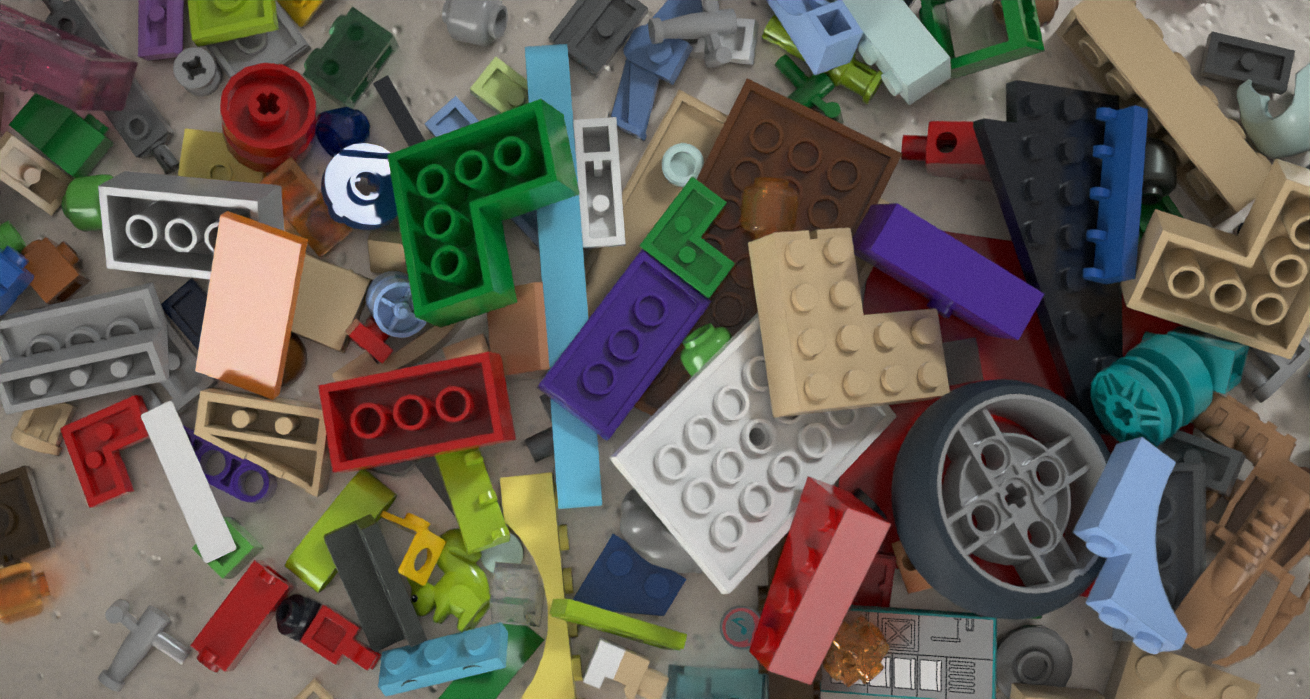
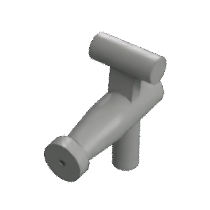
M701 0L703 12L691 13L661 21L660 18L649 19L648 31L652 44L662 43L663 39L706 38L710 51L704 58L707 67L716 68L728 63L732 58L731 50L721 46L719 36L735 34L737 31V18L732 8L720 10L718 0Z
M119 599L107 609L105 617L108 622L112 624L121 622L130 630L109 669H104L98 676L99 681L109 689L120 692L125 685L124 678L145 657L152 646L181 665L192 651L163 631L170 622V618L154 606H148L139 620L129 613L130 605L126 600Z

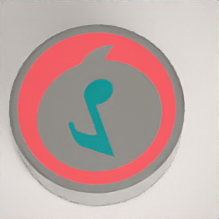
M748 606L730 608L725 612L720 622L722 638L729 646L735 649H749L760 615Z

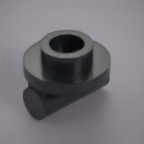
M301 594L289 596L281 602L276 612L277 628L280 634L300 642L316 617L322 603Z

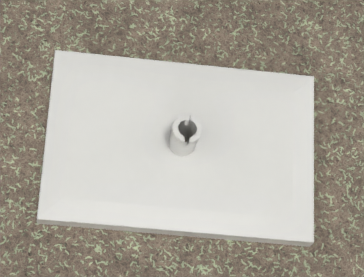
M757 312L609 459L722 594H730L790 530L807 477L810 476L833 485L897 416L888 405L773 418Z

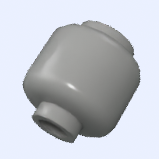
M446 0L442 9V19L447 24V30L453 39L487 46L504 34L508 22V11L501 0Z

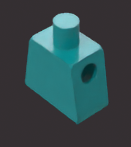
M1178 326L1167 333V335L1186 343L1201 358L1209 371L1213 391L1226 394L1241 383L1249 346L1184 326ZM1146 331L1142 341L1156 335V333Z

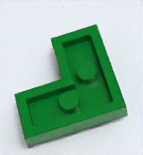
M691 177L639 245L641 249L645 250L708 299L712 297L735 266L733 261L702 239L703 235L725 208L727 202L694 177Z

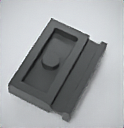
M577 0L548 37L549 42L553 45L567 44L568 56L598 77L632 34L633 30L636 29L646 16L648 7L638 0Z

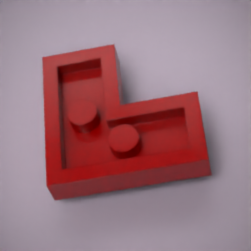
M133 395L60 428L89 508L99 507L134 492L120 451L150 438L141 418L143 413L148 412L142 395Z

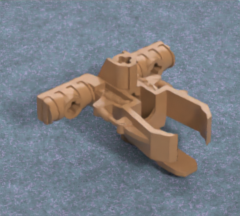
M1213 391L1212 402L1209 407L1191 423L1212 442L1243 452L1246 459L1253 463L1252 466L1254 468L1245 481L1236 479L1229 497L1206 490L1207 511L1222 496L1229 503L1218 525L1212 520L1206 524V546L1214 539L1223 547L1174 612L1188 634L1184 642L1193 649L1211 644L1262 573L1278 583L1248 644L1238 647L1226 658L1212 661V664L1228 668L1254 657L1257 652L1268 646L1295 616H1300L1305 611L1310 599V581L1300 598H1298L1290 591L1295 581V577L1290 572L1306 556L1310 557V474L1289 461L1296 446V438L1288 433L1286 436L1276 431L1278 428L1270 421L1265 424L1260 420L1259 414L1230 395L1225 398L1218 392Z

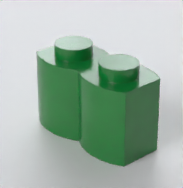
M41 85L9 123V126L72 177L88 176L114 144L105 136L109 128L91 113H88L85 118L81 117L73 110L78 103L57 87L53 92H50Z

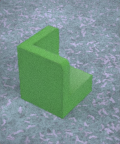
M223 517L234 540L236 549L207 564L222 579H232L264 547L235 518ZM195 544L192 549L202 558L198 546Z

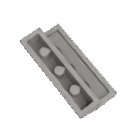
M153 282L0 316V356L3 361L0 365V400L6 415L167 381L169 378L167 320Z

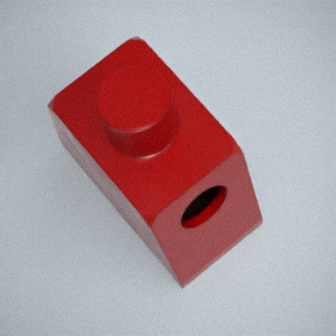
M931 121L928 124L927 136L903 135L901 160L925 161L927 175L992 182L973 129L972 121ZM944 147L954 148V150L948 153L940 152Z

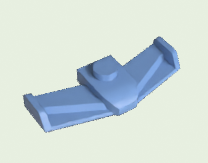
M667 0L652 18H660L661 21L691 13L703 12L701 0ZM648 23L633 30L623 49L626 61L611 117H616L618 129L642 141L646 140L647 135L645 133L659 80L661 79L674 85L693 49L689 42L682 39H663L662 43L652 44L649 37Z

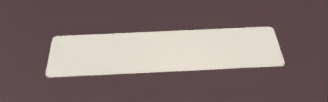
M168 401L141 415L142 421L204 562L209 563L236 549L234 540L173 402Z

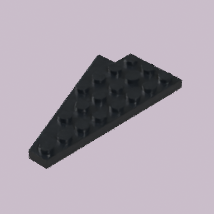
M1015 80L1006 83V121L983 118L973 122V129L1026 283L1044 293L1042 300L1036 308V312L1066 399L1090 421L1099 435L1112 436L1095 413L1091 400V383L1097 373L1109 367L1115 360L1123 357L1121 282L1103 284L1083 279V269L1094 268L1096 243L1086 240V231L1091 229L1097 230L1099 201L1089 198L1090 188L1100 187L1103 160L1093 157V147L1104 145L1105 122L1096 119V109L1111 108L1119 110V96Z

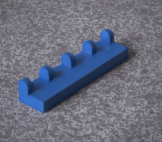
M1136 105L1120 110L1111 108L1096 109V119L1105 122L1104 145L1093 147V157L1103 160L1100 187L1090 188L1089 193L1090 199L1099 201L1097 230L1091 229L1086 231V240L1096 243L1094 268H1084L1083 279L1103 284L1133 280L1136 277L1148 109Z

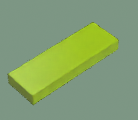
M553 599L549 613L552 614L551 617L663 650L680 651L684 649L687 638L685 633L571 599Z

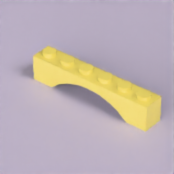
M548 472L500 478L504 521L520 537L533 556L543 580L548 604V631L543 656L532 682L521 698L577 699L575 681H583L581 655H572L571 638L578 637V624L551 617L552 614H549L553 599H567L566 594L574 593L572 568L563 567L562 551L570 550L567 524L559 525L557 484L554 474Z

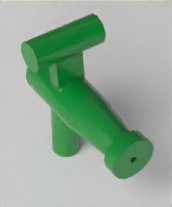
M787 54L777 60L775 67L796 88L787 98L810 109L814 107L824 116L841 124L844 123L839 104L836 102L826 103L822 100L836 88L824 72L808 77Z

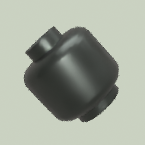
M1146 137L1141 204L1152 205L1162 201V197L1169 195L1176 188V154L1162 140Z

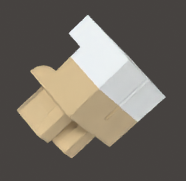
M600 636L583 675V682L600 689L604 677H608L623 684L627 699H634L636 694L647 699H661L669 678L666 674L648 667L650 663L648 656Z

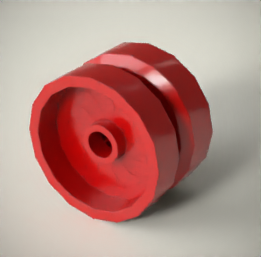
M260 63L245 67L230 78L222 91L220 116L223 137L227 149L240 164L256 172L277 173L292 169L306 159L315 144L317 121L316 100L311 85L302 75L282 64Z

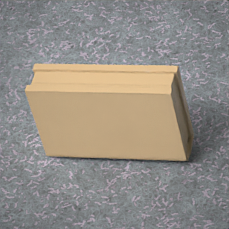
M306 253L291 332L345 354L351 341V337L345 330L356 318L360 319L366 305L367 289L373 279L355 273L353 269H345Z

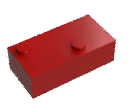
M483 352L318 385L333 473L359 471L516 440L501 354Z

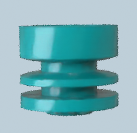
M1156 334L1143 340L1129 350L1125 357L1115 360L1109 367L1097 373L1091 383L1093 407L1105 429L1121 443L1143 437L1156 448L1163 444L1167 438L1175 435L1180 427L1188 425L1204 413L1211 404L1213 397V385L1210 374L1201 358L1186 343L1173 336Z

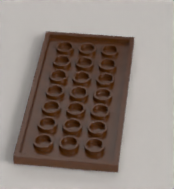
M747 78L697 178L700 183L727 202L725 208L703 235L702 239L733 261L735 266L709 299L712 302L686 337L706 324H712L714 328H727L732 336H734L758 312L748 247L749 242L776 232L807 230L812 232L815 230L851 228L853 238L871 205L878 204L902 153ZM682 342L634 405L635 408L652 416L691 378L680 359L681 351L684 348Z

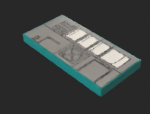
M850 605L822 662L821 692L909 699H996L997 618L982 616L973 612Z

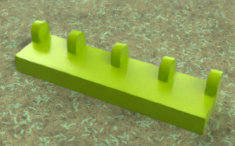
M474 448L434 456L468 555L509 542L510 533L508 527H506L495 490H493L483 462L481 450Z

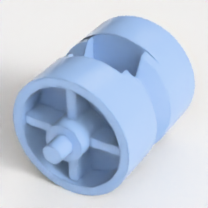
M388 271L380 274L371 282L366 293V304L376 324L383 332L393 337L404 338L416 334L425 326L426 321L415 317L408 274L400 271Z

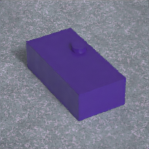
M898 203L872 204L852 238L854 255L928 299L929 302L926 306L929 309H936L939 315L948 319L953 314L987 336L1019 340L1044 296V293Z

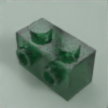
M353 6L346 15L341 14L336 18L329 30L330 38L321 49L317 47L310 53L304 64L306 70L302 74L312 87L348 112L353 110L399 47L392 33Z

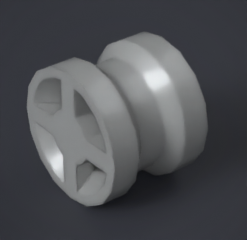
M191 47L185 49L178 54L174 61L173 71L175 78L189 93L195 96L212 94L222 82L223 74L220 65L208 51L202 48ZM199 62H201V65L199 67L192 69L194 66L199 65Z

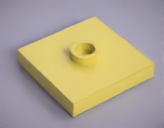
M185 128L178 176L265 184L267 172H256L240 164L228 151L223 133Z

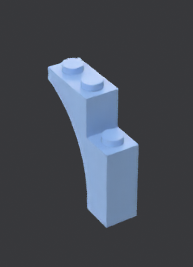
M1143 437L1116 444L1073 533L1086 542V547L1091 552L1107 558L1085 603L1099 613V618L1102 622L1113 628L1122 629L1133 637V642L1138 648L1148 653L1158 654L1164 651L1181 650L1188 635L1168 602L1159 575L1156 558L1155 538L1158 508L1163 490L1176 462Z

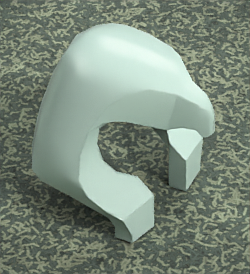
M1310 63L1295 73L1292 102L1284 113L1275 118L1268 111L1270 98L1257 93L1251 86L1252 81L1250 79L1239 86L1236 97L1241 123L1255 147L1264 156L1276 159L1292 157L1310 151Z

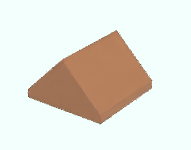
M534 282L514 286L517 303L487 312L490 352L501 354L504 375L507 379H539L550 369L543 282Z

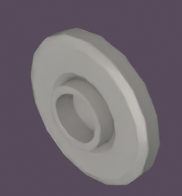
M1024 625L1011 630L997 644V687L1009 699L1012 683L1065 687L1072 674L1073 662L1068 644L1056 631L1042 625Z

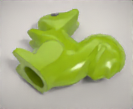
M452 528L439 536L447 541L436 563L444 573L441 579L435 585L427 582L424 586L407 578V581L411 586V602L418 616H427L435 610L432 621L442 624L452 614L458 618L457 629L463 633L464 631L475 629L491 608L494 599L490 595L486 574L476 563L482 556L481 551L468 555L459 528Z

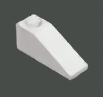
M616 117L573 120L583 249L625 246Z

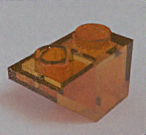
M292 157L259 182V184L281 185L283 216L301 237L308 239L307 244L319 257H322L353 232L349 226L344 223H338L329 216L328 207L323 200L322 193Z

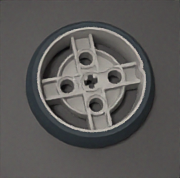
M1007 379L985 380L958 387L942 396L918 417L905 437L896 458L892 477L891 499L893 517L902 546L918 573L931 587L954 604L970 612L992 618L1019 620L1042 616L1057 610L1076 599L1098 577L1107 559L1091 552L1086 547V542L1075 535L1073 531L1111 456L1110 452L1090 421L1074 405L1050 390L1034 384ZM990 414L1001 416L1017 423L1029 431L1039 442L1021 434L1001 433ZM947 453L951 463L946 471L942 487L943 464ZM981 453L985 456L986 467L982 463ZM1036 470L1040 475V482L1037 479ZM972 513L974 514L977 520V529L975 528L971 520ZM1027 530L1031 534L1032 543H1030L1028 540ZM972 553L988 562L1013 565L1026 587L1012 586L992 577L976 565L968 555Z

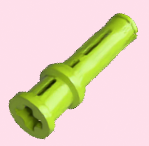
M774 14L766 25L762 38L781 47L786 52L806 63ZM855 53L851 62L824 72L829 76L835 87L842 85L858 94L866 105L871 102L883 82L881 70L876 71L858 61Z

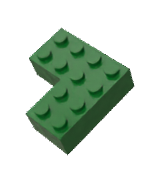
M543 99L535 100L387 155L415 317L442 328L517 303L502 221L580 195L564 114Z

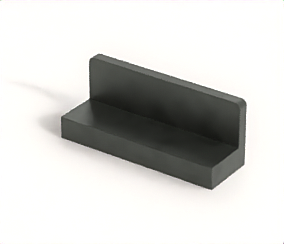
M369 514L325 534L324 541L371 649L377 652L405 638L411 648L427 641L389 548L374 517Z

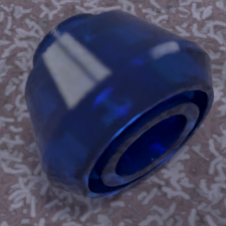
M345 106L323 111L317 117L315 125L317 139L323 149L333 158L341 153L344 148L353 144L367 143L370 139L369 120L358 109Z

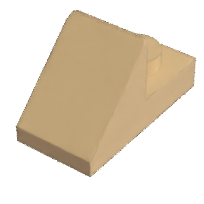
M6 131L0 138V180L52 216L61 205L66 189L73 179L10 132Z

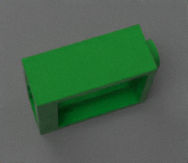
M920 0L919 18L921 23L950 57V79L960 78L1045 51L1035 0H1001L1009 41L955 57L945 3L953 0Z

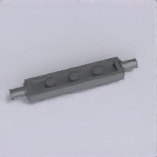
M42 0L51 13L41 25L63 56L106 77V89L102 96L95 99V101L135 157L144 159L154 156L165 174L174 172V168L178 169L180 162L177 161L167 147V144L170 143L175 134L83 4L79 0H69L66 2L63 0Z

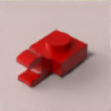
M372 315L366 319L365 325L356 318L345 330L351 337V341L363 351L369 352L380 363H383L394 351L385 343L390 335L378 327Z
M327 604L321 607L300 640L302 644L334 665H339L346 656L369 671V669L374 670L382 657L381 653L378 651L374 652L370 646L356 639L362 630L361 626Z

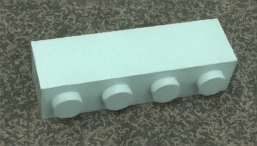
M825 0V1L832 3V2H835V1H838V0ZM842 0L863 31L857 46L860 55L868 65L871 66L874 63L883 73L881 74L883 83L893 96L900 94L906 103L911 105L951 78L949 55L903 0Z

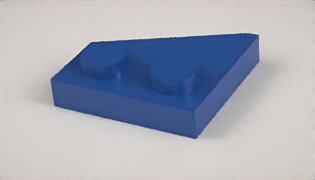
M612 534L573 600L611 612L665 616L685 583L686 578L672 570L649 563L636 553L626 541Z

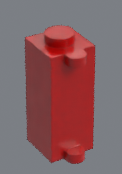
M254 560L190 645L199 652L196 659L215 673H218L220 669L224 672L234 670L273 619L281 602L290 596L296 585L263 560Z

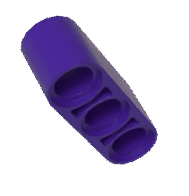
M183 425L210 485L248 503H265L274 496L277 489V478L269 473V470L247 459H241L194 434L195 429ZM220 452L225 458V467L220 474L213 476L208 470L207 463L213 454ZM258 472L263 478V488L258 494L251 496L245 489V481L250 474Z

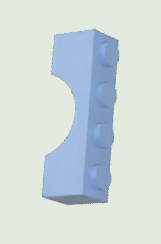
M766 0L814 75L851 62L863 31L842 0L832 3L825 0Z

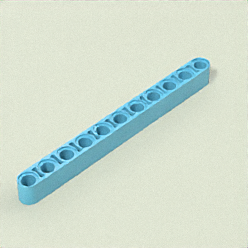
M567 44L525 47L529 103L543 99L564 114L578 183ZM579 195L536 209L550 369L588 321ZM550 398L558 509L602 506L597 433Z

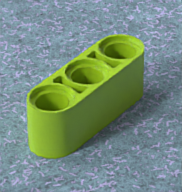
M366 469L360 470L292 552L284 566L314 591L320 593L338 573L324 541V535L369 514L378 523L381 520L380 515L382 511H388L396 500L397 494Z

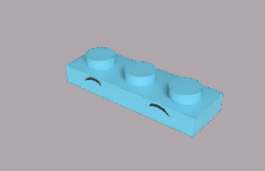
M500 622L467 630L463 633L459 632L427 640L412 648L410 645L383 651L378 688L387 697L506 668L508 631Z

